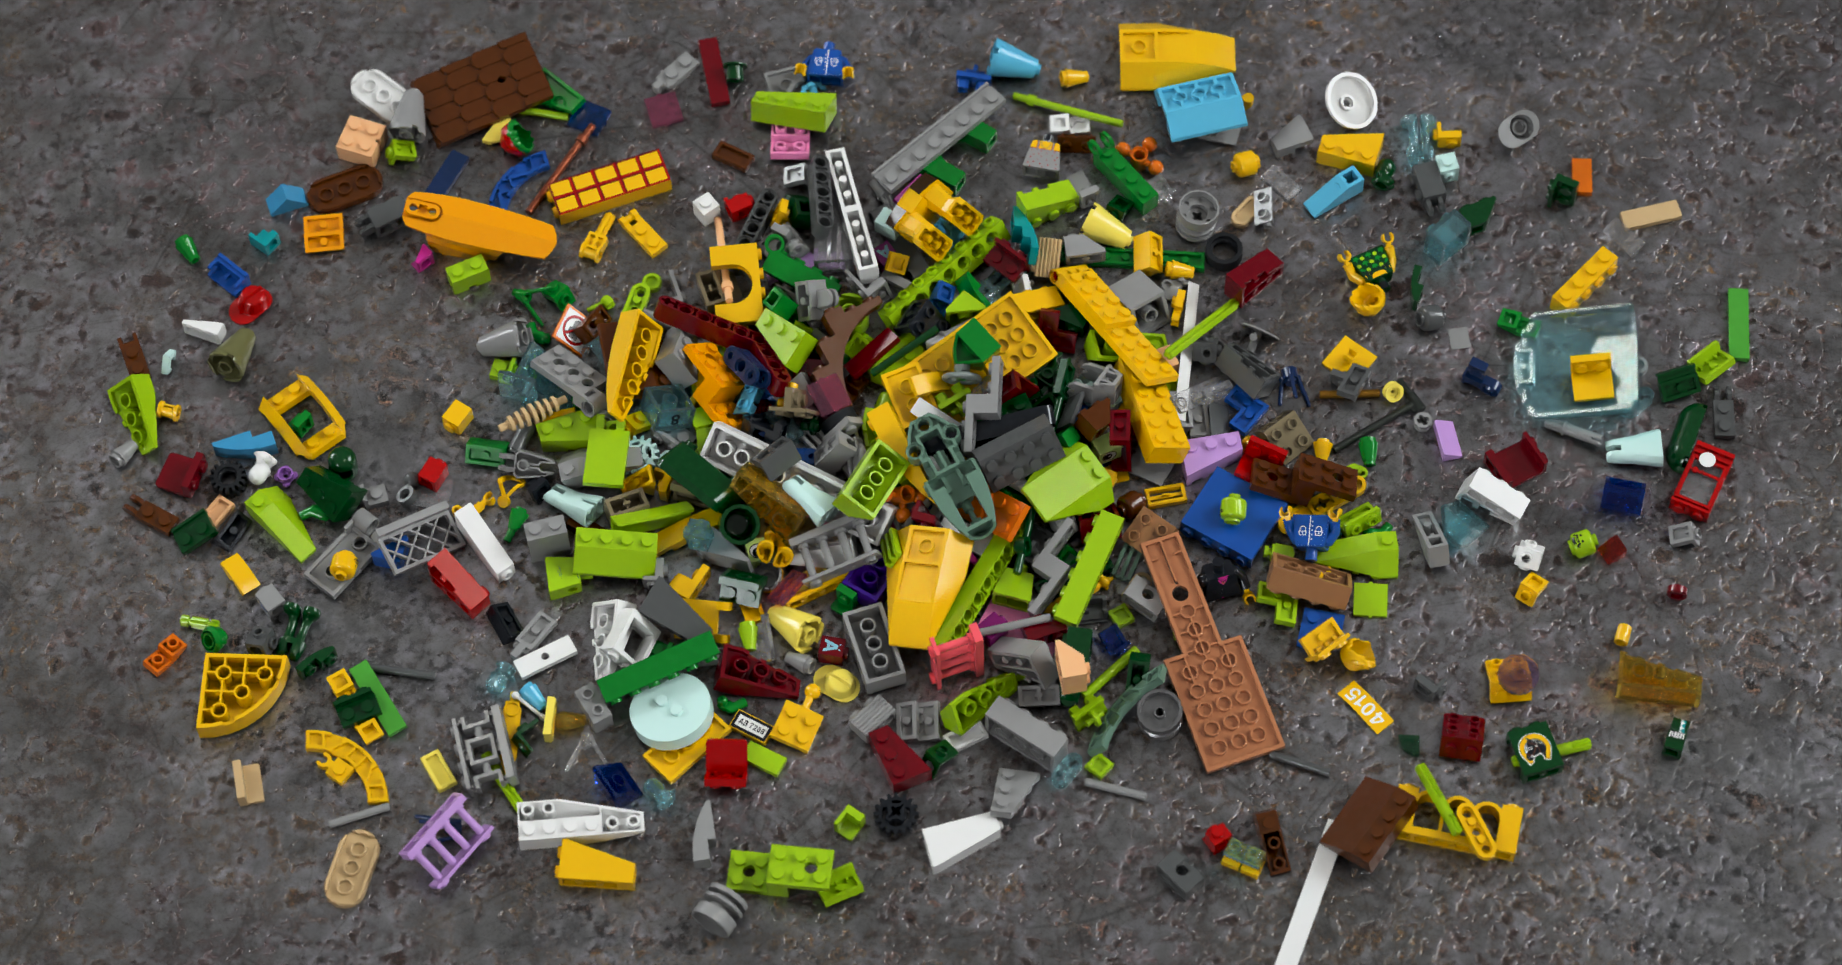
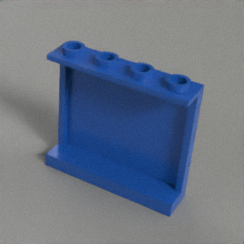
M1217 466L1182 519L1180 531L1186 537L1200 541L1203 546L1217 550L1220 555L1232 558L1240 566H1247L1251 569L1253 559L1281 518L1279 515L1280 508H1283L1284 513L1287 512L1288 503L1278 498L1249 490L1250 483ZM1231 493L1241 495V498L1247 502L1246 518L1238 525L1226 524L1220 517L1221 500L1228 497Z

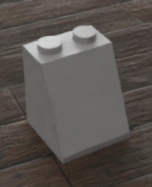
M1140 269L1109 286L1112 292L1120 299V302L1137 318L1135 326L1141 333H1152L1171 322L1164 291Z
M563 514L523 524L532 563L543 561L545 557H560L572 554Z

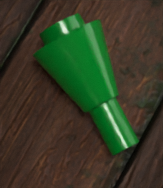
M520 506L511 508L508 530L503 541L511 543L515 532L529 518L526 509Z

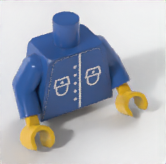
M831 41L824 42L823 49H814L813 54L809 55L802 63L795 65V75L801 73L805 77L807 72V83L813 81L820 82L822 85L844 87V79L846 77L854 79V68L850 65L848 59L842 56L841 50L835 49V43Z
M1288 506V514L1283 512L1282 507L1280 508L1279 515L1284 518L1283 522L1286 533L1293 545L1300 551H1305V561L1317 562L1318 551L1327 552L1329 547L1340 536L1339 517L1343 513L1341 508L1337 510V515L1334 514V508L1331 507L1328 510V515L1293 514V517L1290 516L1293 511L1291 506Z

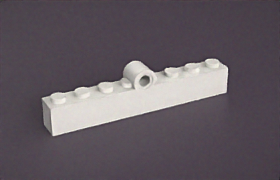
M842 147L825 151V156L829 159L831 183L842 218L844 235L848 239L859 281L862 285L871 283L873 280L880 278L879 267L845 149Z

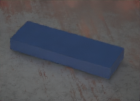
M452 149L425 190V193L448 195L470 161L469 156Z

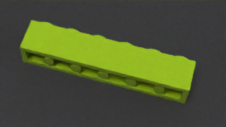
M1103 509L1099 515H1095L1091 525L1094 528L1091 533L1087 532L1083 542L1086 544L1084 550H1079L1075 560L1078 563L1075 568H1071L1068 574L1070 581L1067 586L1063 585L1059 596L1062 598L1060 603H1055L1051 613L1054 615L1053 620L1065 624L1067 628L1068 626H1079L1122 531L1125 518Z

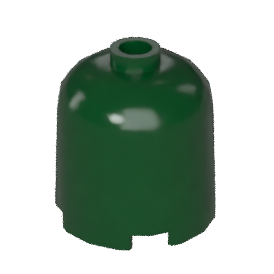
M743 504L732 505L725 509L718 521V528L722 537L730 543L737 545L747 544L754 540L761 526L756 511L750 506Z

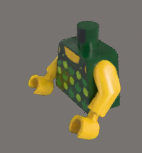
M1389 232V241L1385 240L1384 234L1381 235V241L1386 244L1385 247L1380 245L1352 258L1351 253L1345 250V260L1341 254L1337 255V260L1344 263L1343 268L1351 282L1357 285H1364L1365 283L1379 285L1385 293L1391 289L1388 282L1392 280V274L1396 269L1394 245H1391L1394 241V234L1392 232Z

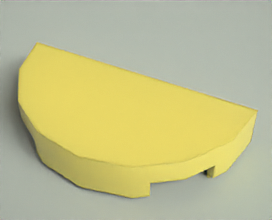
M508 118L494 124L482 138V143L487 145L499 143L501 130L511 119Z

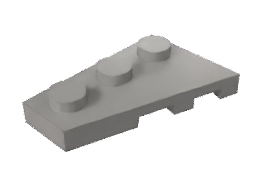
M999 768L990 816L1011 819L1022 805V800L1032 791L1033 785L1040 780V773Z

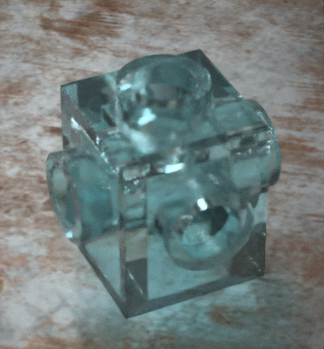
M690 518L688 525L684 527L683 537L689 549L708 552L714 538V531L709 521Z

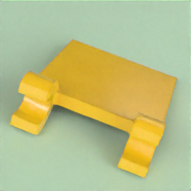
M683 598L713 629L712 635L716 643H730V635L718 634L720 610L732 611L733 602ZM674 634L675 639H682Z

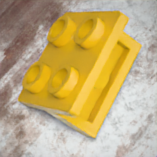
M1330 617L1298 641L1308 655L1305 660L1307 662L1314 660L1316 663L1329 657L1332 654L1330 651L1336 648L1339 649L1347 644L1346 639L1351 635L1349 632L1344 634L1334 618Z

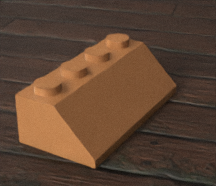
M1272 553L1266 579L1267 589L1276 594H1288L1294 599H1306L1315 605L1324 604L1333 610H1346L1353 589L1351 573L1333 568L1330 569L1326 566L1280 553ZM1320 572L1324 574L1323 578H1319Z

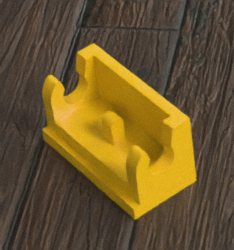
M1150 230L1134 236V272L1140 269L1142 272H1145L1146 276L1163 273V237Z

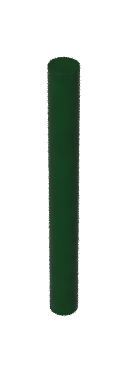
M934 325L870 370V373L873 377L877 376L940 331Z

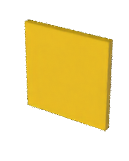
M1345 335L1325 358L1322 365L1331 371L1336 369L1342 372L1348 371L1353 363L1369 368L1375 362L1377 356Z

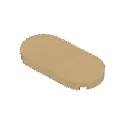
M363 829L354 830L352 833L344 835L338 844L324 883L326 898L335 907L351 908L359 904L365 897L380 855V845L371 832Z

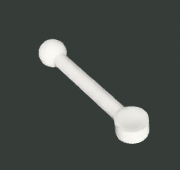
M514 691L511 696L513 699H518L522 704H524L527 708L534 712L542 721H545V715L543 713H540L532 705H530L527 701L520 697V694L517 691Z

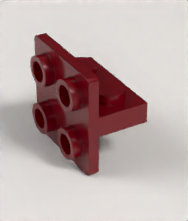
M997 237L994 238L995 245L983 261L1015 284L1024 272L1029 273L1031 271L1026 259L1027 255L1019 249L1015 251L1011 248L1012 245L1004 238L1001 240Z

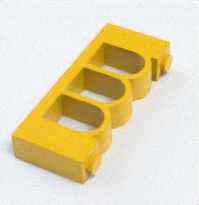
M1399 784V788L1416 797L1418 806L1424 802L1433 803L1427 790L1419 792L1420 788L1415 787L1413 784ZM1453 796L1447 799L1451 809L1458 808L1460 804L1465 802L1472 803L1463 796ZM1490 801L1478 803L1476 808L1480 814L1493 815L1498 822L1495 842L1497 851L1494 858L1514 862L1524 808L1516 804H1503L1501 809L1497 804ZM1414 813L1397 837L1400 840L1475 854L1466 836L1458 835L1454 837L1451 833L1442 831L1444 820L1441 815L1438 830L1413 826ZM1483 849L1482 852L1489 853V850Z

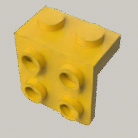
M1494 658L1485 661V668L1489 678V700L1491 704L1532 700V678L1525 658Z

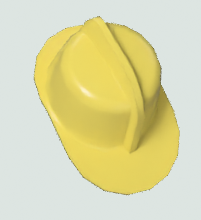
M825 665L820 667L814 674L813 683L820 687L821 693L836 701L850 702L860 692L858 678L850 671L839 666Z

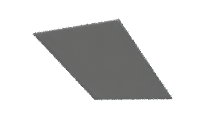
M1467 327L1447 329L1451 350L1471 348Z

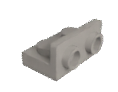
M667 416L663 418L657 427L652 425L650 428L652 439L658 444L662 443L667 446L668 450L674 448L681 441L687 442L690 440L694 444L697 442L696 435L678 423L672 425L671 422L673 420Z

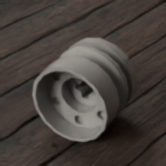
M1193 190L1184 194L1179 201L1175 220L1178 234L1191 242H1202L1209 239L1216 228L1220 208L1218 200L1212 194L1203 190Z
M713 882L708 887V891L704 893L706 901L700 900L691 913L695 921L706 930L717 936L727 938L736 927L734 920L742 918V913L746 912L748 904L732 889Z

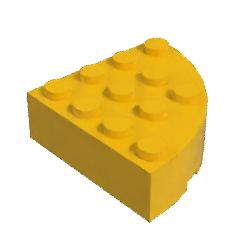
M205 653L196 724L199 737L211 738L232 734L260 719L275 704L286 685L291 667L288 656Z

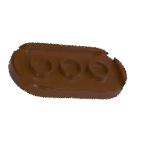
M361 164L323 177L313 182L310 186L311 188L307 192L308 204L312 210L319 214H332L369 201L381 192L383 188L382 175L375 167Z

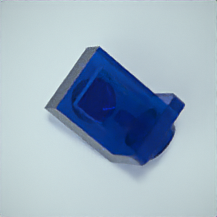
M1116 623L1097 634L1109 655L1117 654V656H1120L1128 651L1127 647L1131 645L1130 640L1126 641Z

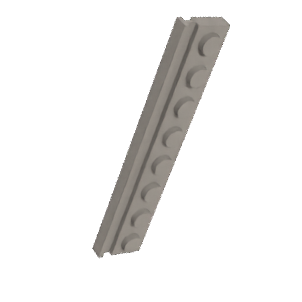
M985 82L873 171L872 177L876 178L878 183L890 194L894 193L1006 103V98L994 87H991L988 82Z

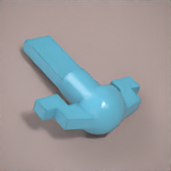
M810 81L801 87L802 91L800 92L818 93L817 88L823 91L826 90L825 85L822 86L820 82Z

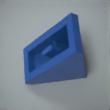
M407 535L402 536L401 540L410 543ZM391 542L385 546L387 549L395 551L397 543ZM400 544L397 552L408 556L410 548ZM381 549L370 553L375 566L391 569ZM395 557L394 563L397 569L404 567L406 560Z

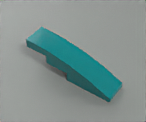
M1013 206L1010 220L1011 242L1019 243V250L1028 256V264L1036 265L1039 251L1037 236L1027 217L1017 206Z

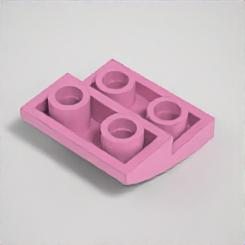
M772 124L770 159L809 160L810 130Z

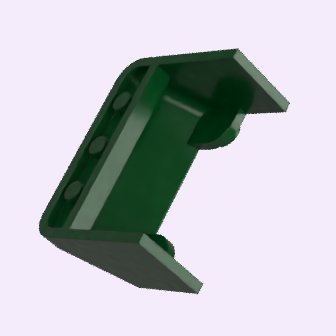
M690 440L687 442L681 441L656 463L663 471L709 508L721 514L732 505H744L753 493L749 489L742 487V482L735 476L730 478L724 475L699 455V452L696 450L698 446Z

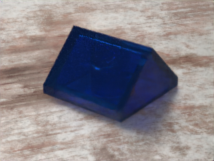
M621 762L592 767L594 781L612 807L623 808L643 795Z

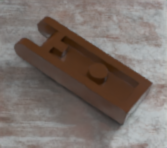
M136 332L132 333L134 340L124 344L121 337L117 338L129 375L150 374Z

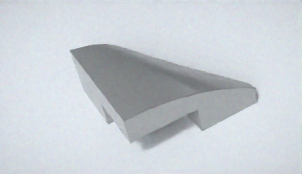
M1297 115L1270 140L1276 158L1295 153L1296 148L1314 143V138L1301 115Z

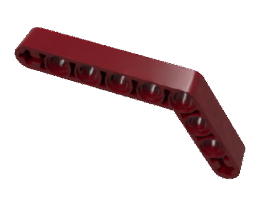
M664 295L659 297L653 313L656 320L725 348L736 346L740 349L749 350L771 373V383L767 388L769 393L775 397H784L785 387L789 386L791 376L761 333Z

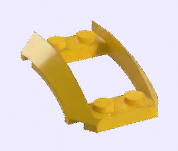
M296 374L298 380L268 400L263 396L259 411L261 414L263 413L283 437L296 457L302 455L306 459L314 460L346 438V422L325 394L308 376ZM311 395L333 423L302 443L281 415Z

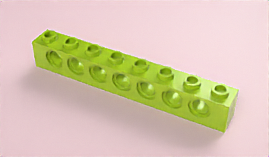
M993 216L984 219L974 234L966 236L962 241L956 243L943 260L928 267L920 277L914 279L906 289L900 291L893 300L886 303L878 312L886 328L889 327L897 334L893 328L912 301L929 299L938 280H943L956 286V279L967 271L969 273L974 271L984 262L983 259L995 245V237L1000 240L1004 238L1009 241L1011 235L1003 220Z

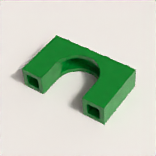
M982 122L956 143L969 144L987 154L997 141V130ZM942 154L916 174L918 176L926 172L937 178L953 191L952 195L955 197L966 183V172L946 162Z

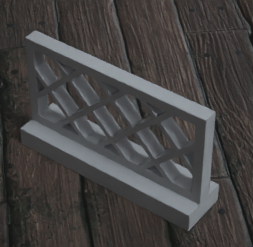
M446 500L375 529L371 538L374 544H378L394 576L423 565L436 556L439 552L435 553L428 550L431 542L441 545L440 551L446 547L450 553L466 546L448 511L449 505ZM445 517L449 524L448 528L445 529L437 526L438 519ZM425 525L432 528L430 537L419 533L421 526ZM435 530L446 533L443 541L432 538ZM409 533L414 535L412 544L401 540L403 534ZM448 535L456 537L459 544L453 546L446 543ZM417 537L428 541L426 549L415 545ZM390 540L397 543L395 551L387 549L384 542ZM400 544L410 548L408 556L397 552ZM413 549L424 553L421 560L411 558ZM395 557L406 560L405 566L397 569L394 563Z

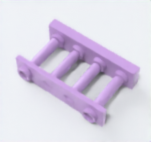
M453 792L398 853L405 860L416 859L434 878L429 884L434 889L444 888L450 882L449 878L482 842L489 839L491 831L494 829L492 825L483 824L481 827L463 808V803L467 798L462 793ZM457 813L474 830L475 834L468 842L449 823V819L453 814ZM440 829H444L462 848L455 857L436 839L435 834ZM426 844H430L448 863L441 872L422 854V849Z

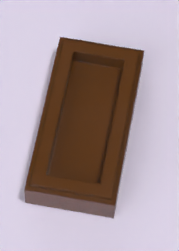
M721 140L712 153V159L746 174L755 160V155Z

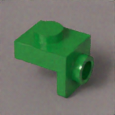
M557 280L547 285L552 287L551 290L541 292L544 298L554 302L561 312L564 311L568 303L571 305L576 301L568 285Z

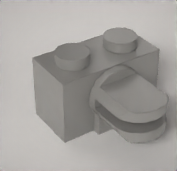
M825 279L795 282L796 303L799 305L797 307L799 322L819 321L826 309L838 305V292L835 289H827Z

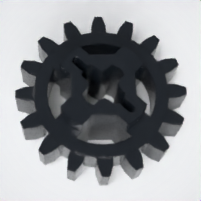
M895 792L894 797L887 794L886 800L880 798L881 805L876 804V812H873L876 819L875 825H880L879 831L883 832L886 830V836L888 837L891 833H894L895 838L898 837V833L905 837L906 830L912 833V825L917 826L916 819L919 818V812H916L918 806L917 804L913 805V799L906 800V794L898 797V792ZM884 811L886 812L885 819L882 817ZM908 811L910 812V818H909V820L907 819V816H906Z

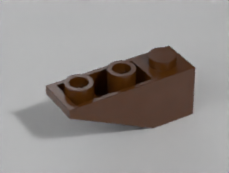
M1270 808L1252 813L1256 833L1263 854L1266 857L1270 876L1291 871L1276 809Z

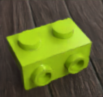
M1714 340L1687 360V364L1695 363L1699 381L1705 385H1708L1736 364L1733 356L1721 350L1717 340Z
M1368 501L1339 517L1340 532L1347 538L1358 535L1364 530L1377 525L1382 521L1380 508L1378 506L1373 507Z
M852 862L832 870L830 892L817 891L825 907L865 892Z

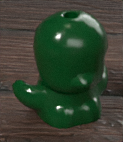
M1387 158L1381 159L1378 162L1375 177L1371 180V184L1377 190L1386 191L1394 188V180L1391 178L1396 171L1395 163Z

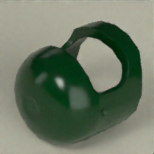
M339 446L329 453L328 469L339 473L351 470V476L345 478V480L352 481L358 472L357 459L353 450L345 446Z

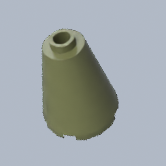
M240 328L210 353L207 360L209 368L217 376L219 373L225 376L224 380L240 381L245 374L256 341L254 332L249 328Z

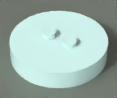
M679 672L680 676L668 680L667 677L661 679V684L649 689V686L641 688L642 693L633 697L630 705V720L637 736L643 743L658 750H677L693 744L706 733L713 720L714 706L707 687L698 678Z

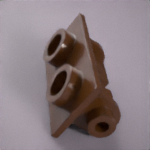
M1061 133V135H1057L1060 153H1092L1087 142L1091 139L1096 141V136H1092V134L1075 136Z

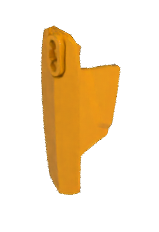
M413 192L407 197L402 214L405 226L426 235V241L433 252L458 258L469 259L482 253L485 261H495L502 253L546 259L557 244L556 232L551 224L502 208L448 195ZM415 206L417 209L413 211L410 210V207ZM430 211H435L436 214H435V215H430L429 212H430Z

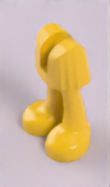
M773 522L766 529L764 540L760 541L757 545V556L763 563H769L773 557L774 546H776L777 552L773 560V566L777 568L786 567L794 558V553L789 548L790 544L788 541L792 538L791 529L785 526L782 530L779 528V523Z

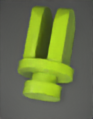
M1272 543L1271 548L1265 545L1263 549V557L1267 558L1269 556V561H1271L1273 552L1290 557L1295 555L1294 548L1286 544Z

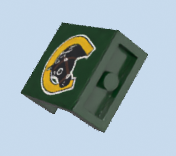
M1535 721L1526 727H1515L1507 732L1505 741L1506 744L1511 743L1521 768L1520 779L1522 784L1562 773L1564 763L1547 721Z

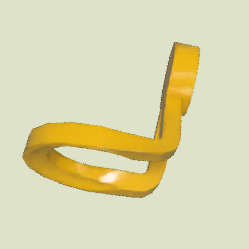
M513 475L499 477L497 480L501 496L497 499L499 507L506 508L510 506L511 500L509 497L518 488L524 487L526 480L516 478ZM513 480L520 483L515 485L506 494L503 482Z

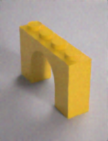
M757 243L709 247L711 271L739 269L745 272L752 281V290L746 299L738 303L715 305V314L741 326L755 325L765 308H767V306L762 304V299L766 298L765 287H761L760 280L764 279L763 267L759 268L758 260H762L761 248H757Z

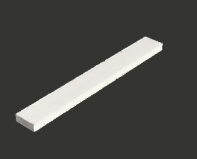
M1328 819L1323 835L1334 820ZM1320 843L1275 965H1298L1338 857L1337 853Z

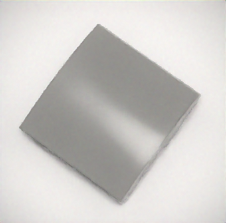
M916 700L896 703L897 735L905 743L941 741L940 702L936 700L917 703Z

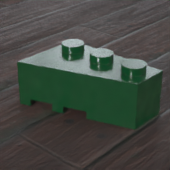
M321 465L305 467L296 481L332 522L348 521L368 492L365 488H360L354 485L353 482L346 481L340 475Z

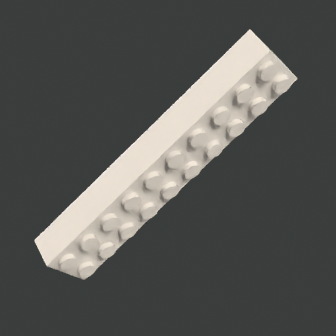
M722 421L713 423L700 453L714 467L802 510L804 509L783 490L782 485L786 480L799 475L817 489L835 498L846 483L802 460L771 482L766 477L762 468L754 466L751 461L754 456L767 448L769 444ZM888 502L884 503L876 517L865 523L864 528L871 544L879 546L881 539L885 540L884 535L889 532L896 511L899 509L898 507ZM839 511L833 519L826 522L829 523L831 521H834L838 518L845 516V514L842 511ZM857 529L847 530V532L859 537Z

